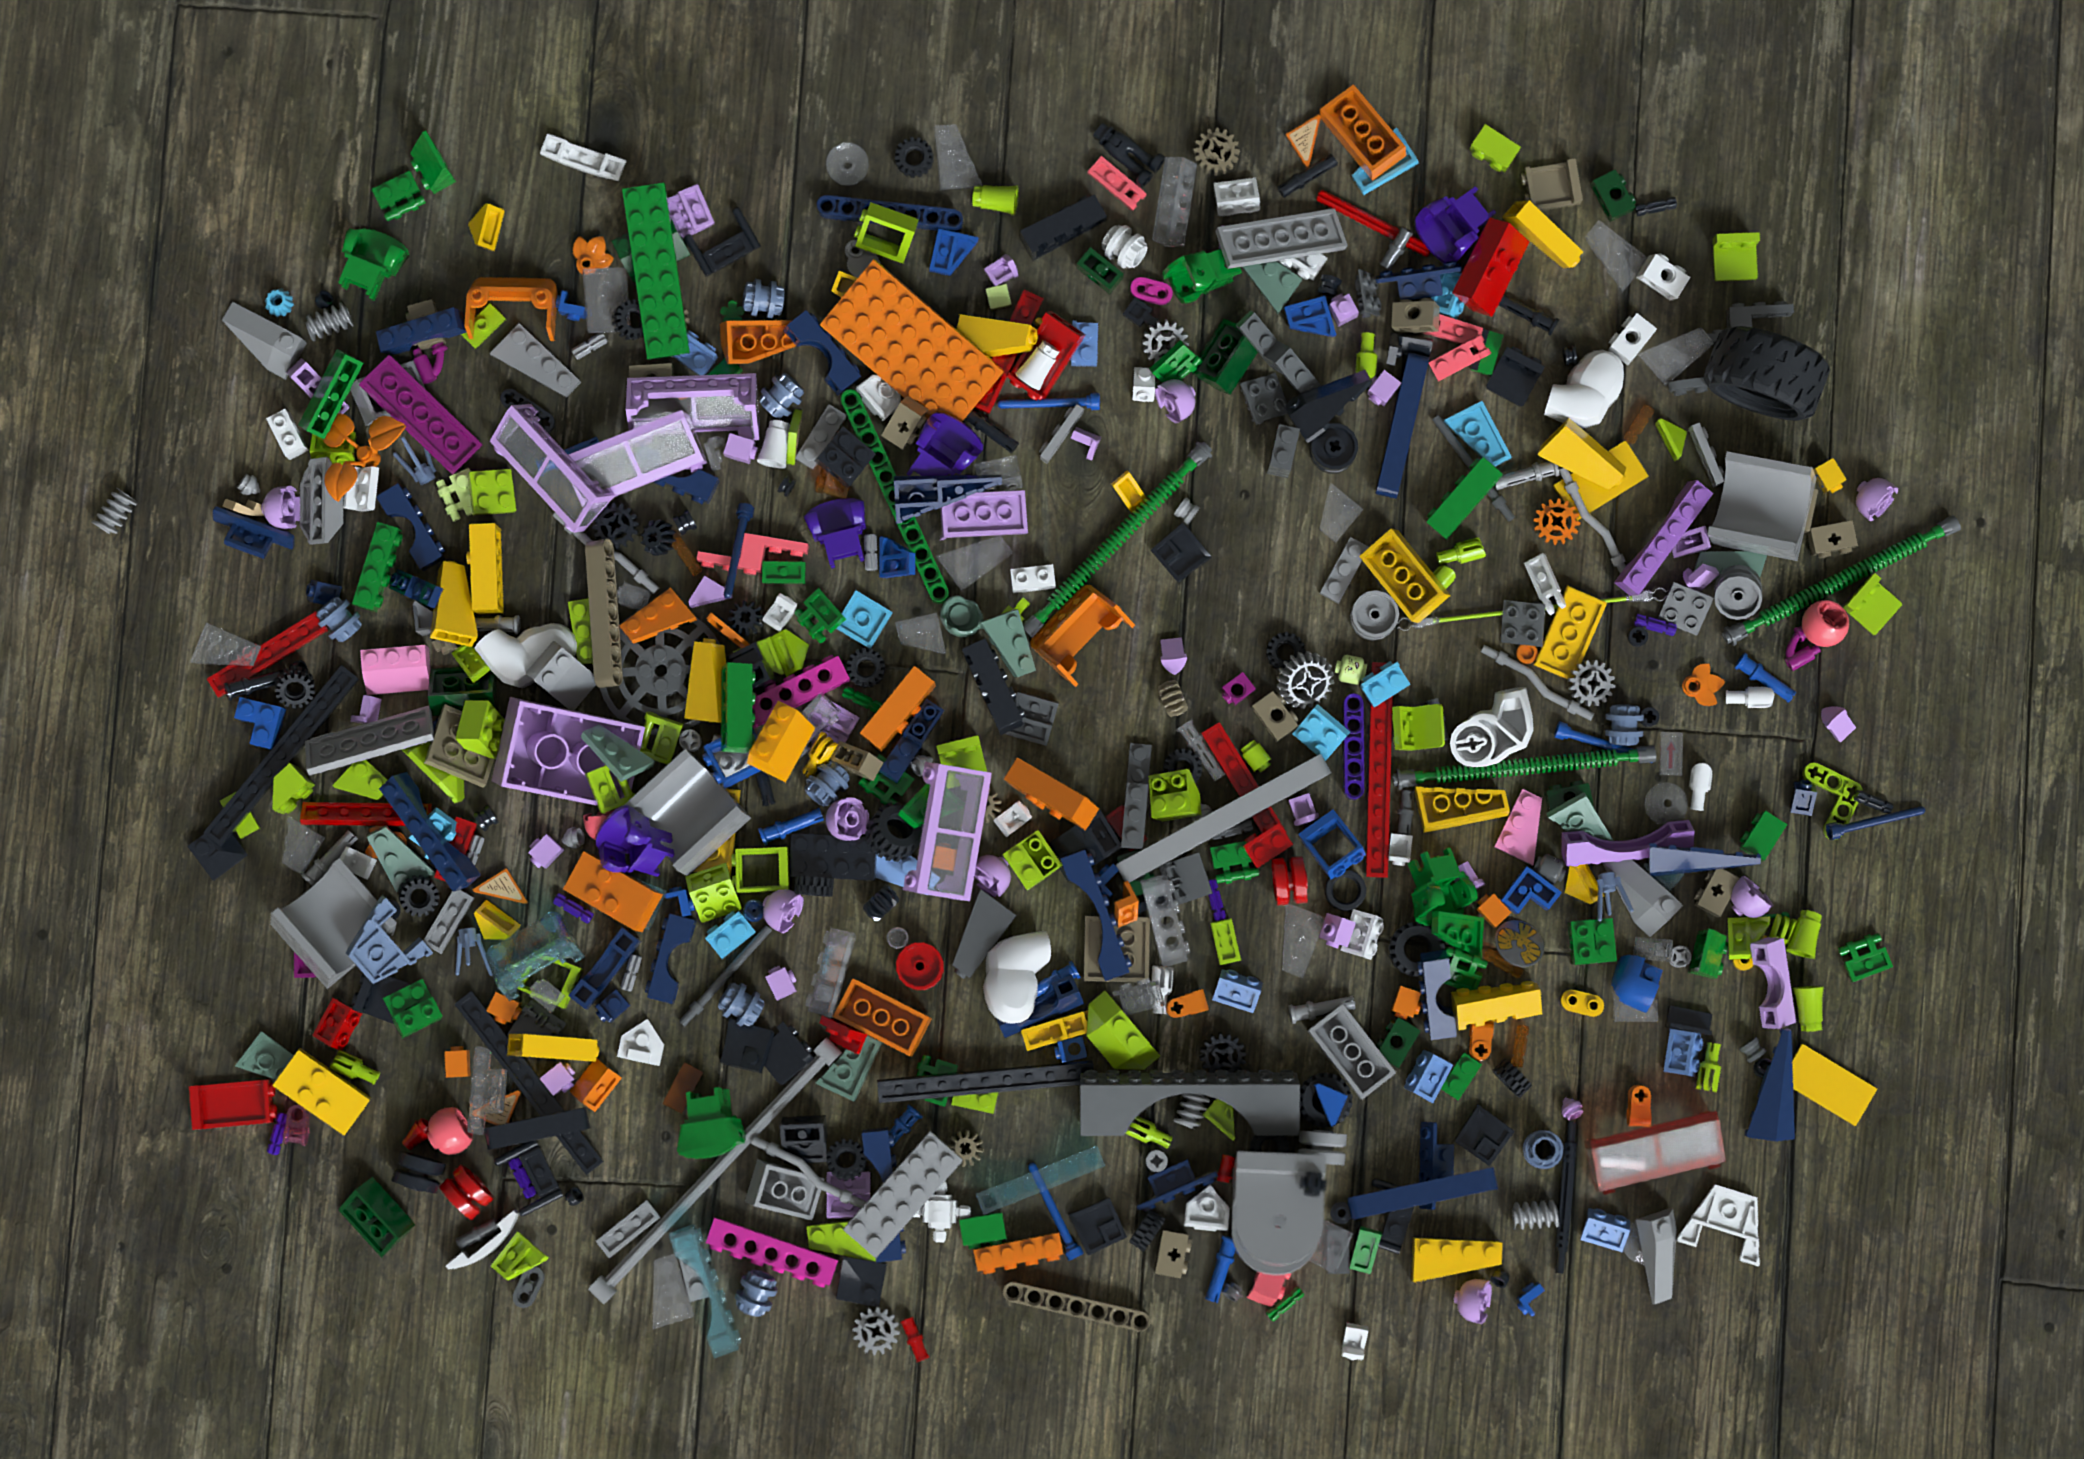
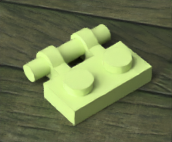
M469 468L449 476L452 482L450 486H446L444 479L436 482L439 489L437 491L439 497L443 498L447 515L451 516L453 522L461 519L458 511L464 509L467 516L472 515L467 474L471 472ZM454 492L457 493L460 500L456 504H454L450 495Z

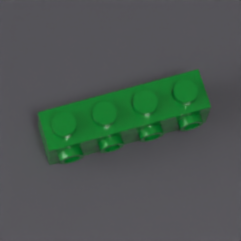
M337 349L298 425L304 430L325 439L346 396L351 390L352 384L361 370L363 362Z
M1484 457L1481 460L1477 458L1470 465L1471 471L1467 476L1462 475L1455 483L1457 486L1452 493L1448 491L1442 497L1441 501L1443 503L1438 509L1434 507L1426 516L1429 518L1427 523L1446 540L1503 476V473Z
M377 522L352 602L356 607L376 613L378 608H381L384 596H382L384 588H387L390 581L389 572L396 562L395 553L397 546L401 545L403 538L402 531L399 528Z
M727 662L721 667V752L747 753L755 743V735L752 734V726L755 724V714L752 713V705L755 703V692H752V684L755 682V671H752V664Z

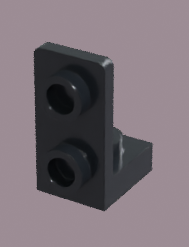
M1391 333L1386 364L1395 365L1396 357L1400 358L1401 355L1407 356L1408 352L1430 358L1433 340Z

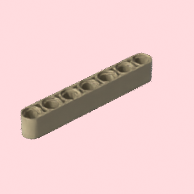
M610 539L589 541L585 546L594 680L599 688L619 686L623 681L614 547Z
M1016 1281L1008 1282L1003 1289V1295L1006 1300L1022 1305L1135 1331H1144L1150 1325L1148 1314L1142 1310ZM1013 1285L1019 1289L1018 1296L1009 1297L1007 1295V1288ZM1036 1290L1040 1293V1300L1038 1302H1031L1028 1299L1030 1291ZM1054 1295L1059 1296L1062 1300L1061 1305L1052 1307L1049 1304L1050 1297ZM1075 1300H1079L1083 1304V1308L1079 1312H1074L1070 1308L1071 1303ZM1096 1305L1104 1308V1313L1100 1317L1093 1316L1091 1312L1092 1308ZM1117 1310L1125 1313V1319L1121 1322L1113 1319V1313ZM1138 1315L1146 1317V1324L1142 1327L1134 1324V1319Z

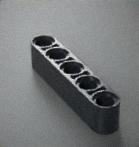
M582 1107L483 1129L487 1149L490 1150L582 1131L591 1127L587 1108Z

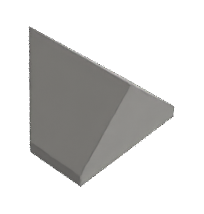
M415 601L413 603L415 631L421 636L430 635L433 612Z

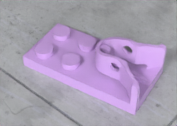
M1025 490L975 493L967 496L965 499L940 508L942 526L940 540L953 537L1028 533Z

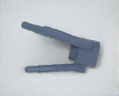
M401 437L405 448L416 465V468H414L415 472L396 452L393 453L394 457L410 473L414 481L419 482L420 485L433 480L436 469L433 466L430 453L424 448L428 466L426 463L420 464L406 438Z
M1614 872L1598 875V921L1602 920L1603 893H1605L1607 914L1609 916L1612 914L1609 893L1616 891V886L1629 911L1633 912L1634 909L1621 884L1620 876L1616 877Z
M476 928L458 930L455 974H460L462 947L465 948L466 965L469 966L470 947L475 946V942H477L490 976H493L490 962L481 941V934H476Z

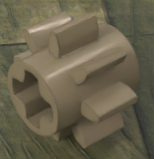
M437 639L431 642L435 651H441L443 655L449 654L458 648L455 643Z

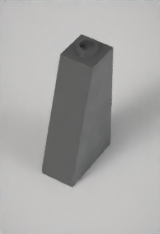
M982 890L977 896L952 964L956 968L953 972L963 979L966 976L972 977L987 957L988 952L995 946L1016 917L1014 913Z

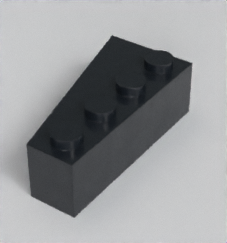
M1095 194L1092 196L1086 195L1080 198L1078 203L1072 206H1065L1059 212L1020 230V240L1032 261H1035L1106 222L1107 215Z
M986 639L963 648L962 651L1000 735L1023 726L1022 718L1025 717L1021 706H1016L1014 699L1017 697L1012 686L1008 688L1005 680H1008L1004 669H999L996 663L999 661L995 650H990Z

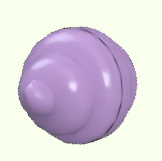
M1564 1098L1561 1108L1562 1115L1567 1117L1569 1121L1581 1116L1583 1113L1582 1104L1574 1099Z

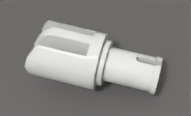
M1748 687L1745 691L1726 690V704H1745L1748 708H1767L1773 704L1774 691L1768 687Z
M1698 763L1691 770L1689 787L1693 790L1690 807L1692 810H1704L1705 793L1711 789L1712 769L1708 764Z
M1152 966L1150 991H1153L1152 994H1154L1153 1013L1167 1014V995L1172 993L1173 967Z

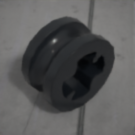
M1574 345L1569 349L1563 347L1565 366H1569V363L1577 364Z
M789 476L783 479L777 490L779 493L783 492L785 497L789 496L796 484V480L791 481Z
M1635 627L1628 634L1629 643L1635 647L1644 645L1648 640V633L1642 627ZM1636 631H1639L1640 635L1644 638L1639 640L1640 643L1636 642V638L1632 637L1633 634L1637 633Z
M1647 707L1640 714L1646 715L1648 714L1647 711H1649L1655 719L1651 720V723H1647V719L1644 718L1640 723L1645 727H1652L1658 723L1659 713L1655 708Z

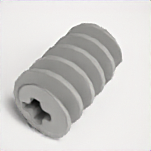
M340 302L339 310L332 305L331 313L324 308L323 316L316 311L315 319H313L308 314L306 327L311 339L316 341V334L322 339L324 338V331L330 336L332 335V328L338 333L340 332V325L346 330L348 322L353 327L354 324L348 309Z
M118 489L119 493H111L114 500H106L110 507H101L105 514L97 513L100 521L92 520L94 525L108 534L110 532L117 534L118 531L115 525L123 526L119 519H127L128 517L124 512L133 511L129 504H138L135 499Z
M1183 1094L1187 1102H1180L1179 1105L1184 1110H1177L1176 1113L1181 1118H1174L1173 1121L1194 1129V1126L1200 1127L1201 1124L1196 1119L1204 1118V1115L1199 1111L1207 1110V1107L1202 1103L1210 1102V1099L1202 1094Z
M1549 1200L1548 1205H1546L1545 1201H1540L1539 1207L1536 1201H1532L1530 1207L1527 1202H1523L1522 1207H1520L1518 1202L1514 1203L1512 1209L1514 1230L1517 1223H1519L1521 1229H1524L1525 1223H1528L1530 1229H1533L1534 1222L1537 1223L1539 1228L1542 1227L1543 1222L1550 1228L1552 1221L1558 1227V1211L1553 1200Z

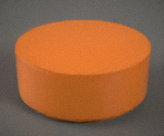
M1520 645L1516 650V658L1522 664H1531L1538 656L1536 646Z

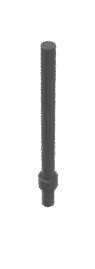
M1439 415L1433 418L1432 421L1471 471L1469 467L1474 462L1442 418ZM1492 487L1487 494L1492 499L1493 506L1496 510L1499 509L1507 521L1510 522L1515 518L1514 514L1506 505L1507 501L1502 495L1499 496Z
M767 925L762 928L697 1001L694 1000L689 1006L690 1009L679 1020L683 1026H686L696 1014L699 1015L704 1010L703 1006L769 935L772 930Z

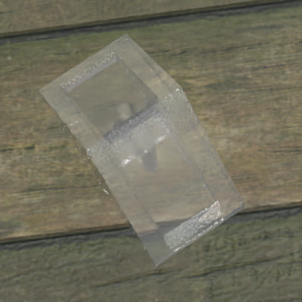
M1636 937L1634 955L1649 961L1671 962L1673 940Z

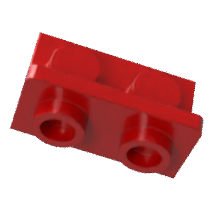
M1272 822L1263 828L1264 833L1258 837L1256 834H1253L1245 839L1246 844L1243 848L1256 868L1293 845L1283 830L1281 823L1275 825Z
M332 998L312 1036L332 1048L343 1050L348 1044L353 1030L358 1025L362 1013L352 1010L353 1008L345 1003Z
M822 1015L819 1023L827 1027L826 1031L831 1033L829 1040L853 1053L860 1054L867 1034L839 1020Z

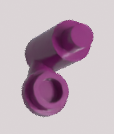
M443 342L432 346V354L436 355L433 367L427 355H423L420 348L413 351L415 356L413 362L423 384L435 381L442 370L444 351L448 349Z
M1802 626L1794 628L1795 633L1786 648L1785 662L1792 672L1814 660V655L1821 652L1820 648L1814 645L1811 648L1806 646L1795 653L1798 641L1803 642L1806 638Z

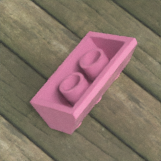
M426 645L360 650L362 674L367 695L428 690L431 670L429 647Z

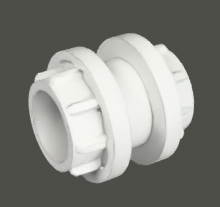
M1115 225L1107 232L1102 241V249L1105 251V256L1109 259H1114L1117 256V264L1120 267L1134 268L1142 261L1147 252V244L1144 242V237L1140 234H1135L1132 237V229L1127 225Z

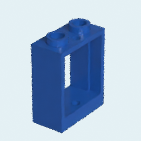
M752 728V734L755 735V741H756L757 735H756L755 731H754L753 728ZM721 738L704 746L702 757L706 765H711L715 771L712 774L716 783H721L724 789L761 771L750 765L726 777L713 755L721 751Z
M1331 810L1298 834L1301 842L1331 880L1344 874L1346 869L1352 864L1355 865L1361 862L1366 855L1363 846L1334 810ZM1338 827L1354 847V850L1329 867L1312 844Z

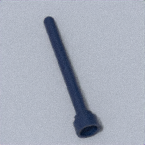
M747 503L738 504L736 511L739 523L723 594L727 599L732 597L747 522L750 521L754 514L755 508Z
M1918 806L1843 825L1837 822L1826 824V833L1829 840L1840 839L1846 832L1922 815L1925 813V808Z

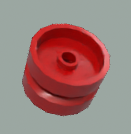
M1291 857L1289 860V871H1287L1286 861L1283 858L1272 859V879L1276 906L1288 905L1290 901L1289 891L1292 892L1295 904L1307 903L1308 882L1303 857Z
M913 943L906 946L899 953L896 961V972L899 979L907 987L914 990H927L934 987L941 980L944 972V961L941 954L933 946L926 943ZM919 962H922L924 965V969L921 971L916 968V964H919Z
M461 1164L453 1172L456 1181L447 1178L439 1185V1188L463 1215L472 1220L480 1212L477 1203L487 1206L494 1199V1196L477 1175Z

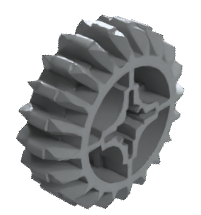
M1306 651L1304 655L1298 652L1297 658L1290 655L1291 661L1289 663L1284 661L1285 668H1279V672L1282 675L1276 676L1279 681L1276 684L1280 690L1279 694L1284 697L1287 703H1291L1293 707L1299 705L1300 708L1305 709L1306 705L1313 708L1314 702L1320 704V698L1327 699L1326 691L1332 692L1329 685L1334 684V680L1331 678L1334 676L1333 671L1330 670L1331 665L1323 656L1321 657L1315 652L1311 654L1309 651ZM1307 666L1317 667L1319 671H1309ZM1292 689H1302L1304 693H1294Z

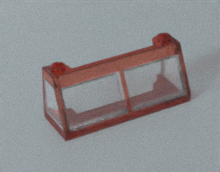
M1712 1110L1701 1112L1699 1115H1691L1622 1133L1584 1140L1596 1191H1602L1603 1195L1616 1192L1615 1188L1693 1169L1708 1166V1170L1721 1167L1720 1163L1726 1162L1718 1113Z

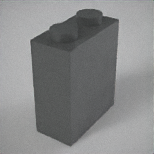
M1279 424L1267 474L1288 478L1299 436V428Z

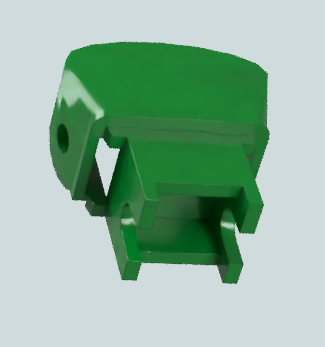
M349 228L346 231L342 249L344 257L348 258L338 283L346 290L350 284L367 290L366 295L375 301L384 278L396 276L397 272L409 258V251L398 240L375 230H354Z
M1221 249L1211 253H1205L1202 250L1178 258L1165 268L1162 276L1163 279H1169L1178 300L1181 303L1187 304L1196 301L1202 293L1206 294L1209 291L1232 283V278L1241 274L1242 271L1240 267L1228 269L1224 266L1225 259ZM1182 286H1186L1188 292H1183Z
M1450 847L1443 850L1444 856L1437 855L1430 858L1428 851L1420 855L1424 865L1422 868H1420L1417 859L1407 864L1417 887L1411 894L1414 917L1422 925L1432 926L1433 911L1463 915L1464 908L1478 898L1475 885L1469 880L1468 875L1465 876L1463 871L1460 872ZM1456 878H1460L1459 881H1457L1453 885H1450V882H1452Z
M716 1087L714 1088V1096L702 1097L701 1093H696L694 1097V1092H686L688 1120H684V1124L680 1125L677 1146L679 1155L694 1159L711 1158L729 1152L735 1145L745 1144L746 1134L741 1124V1119H738L736 1115L732 1116L729 1089Z

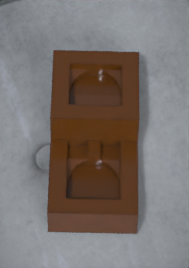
M684 1062L663 1104L682 1114L687 1106L686 1092H693L703 1072Z

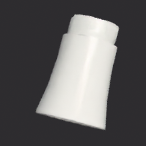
M1042 341L1015 375L1029 386L1040 390L1060 351L1050 343Z
M780 420L770 421L761 452L757 459L758 463L768 467L786 468L789 423Z

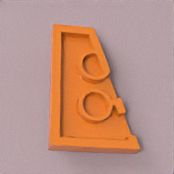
M670 587L619 626L629 640L635 644L656 636L661 631L669 628L672 630L678 628L680 624L688 621L691 623L697 621V619Z

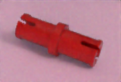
M911 1317L901 1321L900 1323L908 1339L906 1342L908 1345L910 1344L916 1362L929 1358L922 1341L923 1335L919 1334L914 1318Z

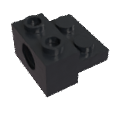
M842 427L814 461L844 487L848 488L876 454L845 427Z
M757 642L725 657L726 663L752 664V671H755V682L752 684V692L757 693L777 683L769 663L766 662Z
M826 1115L783 1117L780 1123L781 1146H783V1150L802 1158L806 1163L826 1162L828 1152Z

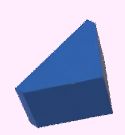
M1315 1084L1314 1088L1330 1126H1333L1338 1120L1347 1096L1321 1084Z

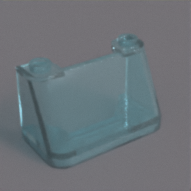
M559 912L547 913L543 918L497 945L491 946L485 955L497 987L509 1001L519 996L517 988L525 986L523 983L524 979L559 959L563 964L566 962L565 958H572L575 963L584 958L565 918Z

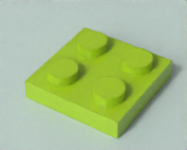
M511 469L467 473L473 515L516 512Z

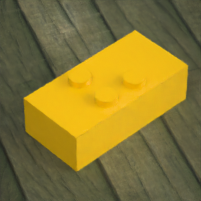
M495 523L469 524L470 551H467L466 558L467 564H470L472 610L478 615L504 614L501 529Z
M1391 528L1359 556L1411 622L1420 623L1451 596L1398 530Z
M299 1048L273 1084L275 1088L342 1135L347 1133L371 1099L370 1096L301 1048Z

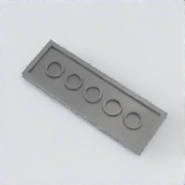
M1335 208L1217 227L1215 231L1228 269L1345 250L1348 246Z
M425 706L305 741L306 770L310 776L434 740L432 711L429 706Z
M929 1131L847 1223L843 1230L872 1256L877 1258L959 1166L963 1159L934 1133Z

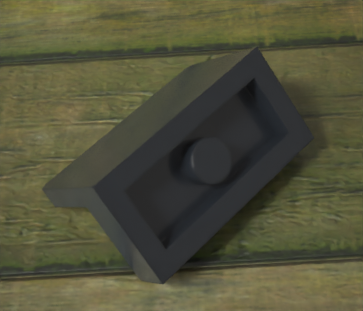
M1669 1006L1665 1027L1711 1035L1710 1026L1713 1014Z

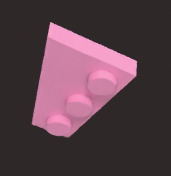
M1524 789L1521 790L1494 845L1495 848L1531 866L1534 865L1542 803L1541 797Z

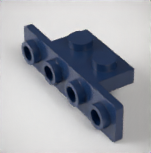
M1456 261L1444 262L1443 266L1435 267V264H1428L1422 266V269L1414 270L1413 267H1407L1397 273H1392V270L1382 271L1380 275L1376 276V283L1397 281L1400 300L1441 296L1443 291L1440 274L1460 272L1461 263L1456 264Z
M215 506L213 509V520L231 527L224 539V545L262 559L267 555L272 543L291 550L294 548V535L286 530L273 528L267 523L254 521L248 516L235 514L226 508Z
M1421 1122L1419 1152L1420 1183L1454 1176V1144H1437V1123ZM1436 1202L1419 1205V1208L1435 1210Z
M1188 1160L1180 1162L1148 1176L1156 1197L1136 1207L1138 1210L1143 1209V1212L1149 1211L1156 1207L1154 1204L1162 1200L1163 1203H1167L1176 1199L1174 1195L1179 1192H1183L1185 1195L1196 1190L1195 1185L1202 1183L1203 1186L1215 1182L1214 1177L1218 1176V1174L1214 1171L1195 1179Z

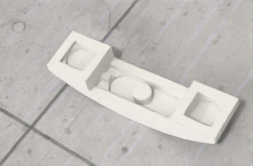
M547 134L540 152L541 155L564 165L619 181L626 164V160L608 154L603 155L568 143L567 140Z
M514 1210L501 1220L497 1225L502 1232L470 1257L466 1251L462 1252L446 1265L447 1269L467 1266L493 1252L510 1234L517 1221L519 1212Z

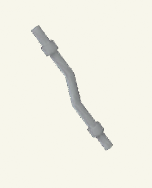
M1565 468L1560 469V474L1566 484L1564 487L1567 493L1571 495L1580 516L1602 535L1612 556L1611 561L1614 567L1617 566L1619 573H1621L1626 567L1624 563L1626 560L1623 554L1619 553L1609 530L1588 512L1579 494L1578 489L1580 488L1577 482L1573 481L1569 470Z
M556 512L553 514V517L564 526V530L570 535L573 534L585 546L587 542L593 541L584 532L574 533L568 530L564 525L565 522ZM614 551V559L634 576L633 579L639 584L642 583L653 594L659 590V587L648 578V574L644 570H639L622 553Z
M1486 645L1483 646L1481 653L1495 659V662L1502 666L1505 664L1526 675L1545 698L1565 707L1573 715L1576 713L1590 721L1592 720L1595 713L1579 706L1580 703L1574 700L1570 701L1550 691L1531 668L1508 657L1509 654L1503 651L1498 652Z
M756 1136L753 1138L751 1144L765 1150L768 1155L773 1157L776 1155L798 1166L817 1188L840 1198L839 1201L845 1204L850 1203L859 1208H862L866 1201L852 1195V1192L846 1189L843 1191L821 1180L802 1158L779 1148L778 1144L768 1143Z

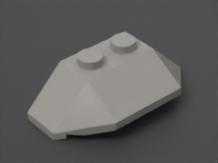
M323 457L309 460V466L300 482V527L308 539V543L311 545L328 543L343 525V497L338 502L328 493L324 479L326 471L332 463L329 458Z

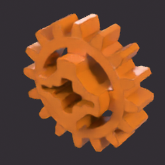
M1558 498L1557 502L1553 504V501L1550 499L1549 506L1541 504L1543 511H1536L1539 518H1534L1533 522L1538 523L1534 530L1541 531L1538 537L1545 536V543L1553 540V545L1556 546L1557 541L1560 540L1564 545L1565 538L1571 541L1573 539L1571 533H1578V530L1574 527L1580 525V522L1575 521L1580 515L1579 513H1573L1576 508L1575 506L1567 507L1569 501L1561 504V500ZM1561 508L1564 511L1562 513L1554 512L1552 509ZM1544 514L1548 518V524L1545 527L1542 524ZM1552 517H1555L1556 519H1562L1560 523L1562 528L1558 525H1552ZM1568 517L1571 518L1570 529L1566 526V519ZM1552 531L1560 532L1561 536H1553L1550 533Z

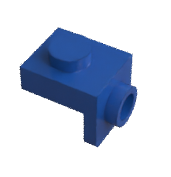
M562 290L561 295H558L556 300V308H558L559 313L566 315L567 319L579 321L580 318L586 319V308L567 304L569 294L567 291Z
M1114 864L1110 867L1108 865L1104 866L1098 873L1102 885L1098 886L1101 894L1105 893L1109 898L1113 896V893L1105 884L1119 871Z
M682 887L669 889V893L665 894V898L678 897L682 917L693 916L692 911L695 910L692 899L689 898L688 890H682Z
M1533 1282L1526 1285L1522 1289L1524 1293L1517 1297V1300L1520 1302L1517 1304L1518 1308L1524 1315L1528 1313L1531 1317L1535 1313L1528 1303L1545 1291L1540 1283L1533 1284Z

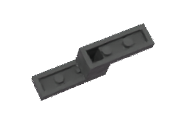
M1787 301L1774 302V305H1766L1765 302L1753 303V306H1745L1744 303L1732 304V307H1729L1726 311L1727 328L1736 326L1752 327V318L1789 317L1794 313V304H1787ZM1714 330L1712 334H1704V331H1693L1691 335L1685 338L1686 347L1714 346L1718 334L1723 330Z
M1250 310L1236 324L1237 328L1270 368L1283 374L1299 395L1321 386L1293 350L1279 342L1255 312Z
M1130 743L1121 848L1143 850L1152 745Z

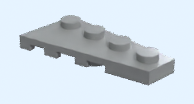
M520 323L489 353L491 356L503 361L566 398L581 383Z

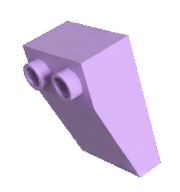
M510 697L491 781L503 787L597 805L585 773L605 766V764L581 738L582 732L599 724L640 751L645 727ZM609 771L621 799L624 797L619 781L612 771ZM634 776L627 779L630 789H632Z

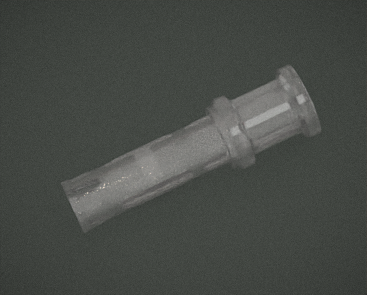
M1191 719L1176 729V731L1182 734L1187 742V747L1194 750L1215 782L1224 776L1225 773L1203 742V735L1198 733L1193 725L1194 721ZM1203 752L1205 753V755L1207 756V758L1209 759L1214 768L1211 767V765L1203 755Z

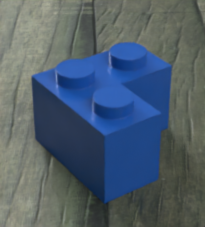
M239 697L234 718L254 724L250 740L251 745L272 750L278 742L286 709Z
M1526 866L1501 897L1500 901L1515 915L1519 914L1529 899L1546 911L1551 908L1562 892Z

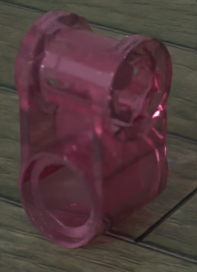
M300 1104L293 1105L288 1109L283 1143H299L306 1147L311 1114L310 1111ZM296 1108H300L303 1111V1118L301 1120L294 1116Z

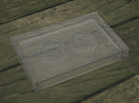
M625 267L583 269L588 333L615 332L616 325L612 326L614 321L612 315L619 305L629 300ZM629 312L625 319L626 323L631 327Z

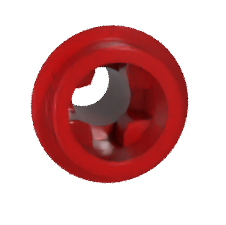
M421 1118L419 1121L416 1120L402 1141L407 1149L412 1150L415 1146L428 1139L429 1122L424 1118Z

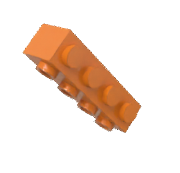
M1055 1232L1003 1244L975 1248L974 1255L977 1271L989 1274L996 1272L995 1268L1004 1266V1270L1017 1268L1018 1263L1025 1262V1265L1029 1266L1038 1264V1259L1046 1258L1047 1262L1059 1260V1255H1063L1060 1234Z

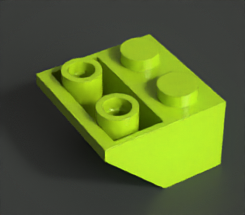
M465 700L455 739L466 750L496 759L505 719L489 701Z
M289 763L274 777L272 809L275 812L281 814L291 813L297 807L296 803L301 798L305 799L313 792L312 788L315 784L298 766Z
M1189 769L1148 776L1151 815L1153 819L1164 822L1202 815L1200 793Z
M1039 830L1002 854L1027 891L1063 866Z

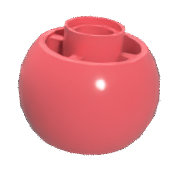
M1822 600L1815 602L1803 614V633L1810 642L1817 646H1834L1841 642L1848 633V615L1839 604L1833 601Z
M449 1107L441 1109L429 1120L427 1137L434 1149L439 1148L442 1153L452 1155L464 1151L473 1140L472 1130L465 1116L458 1108Z

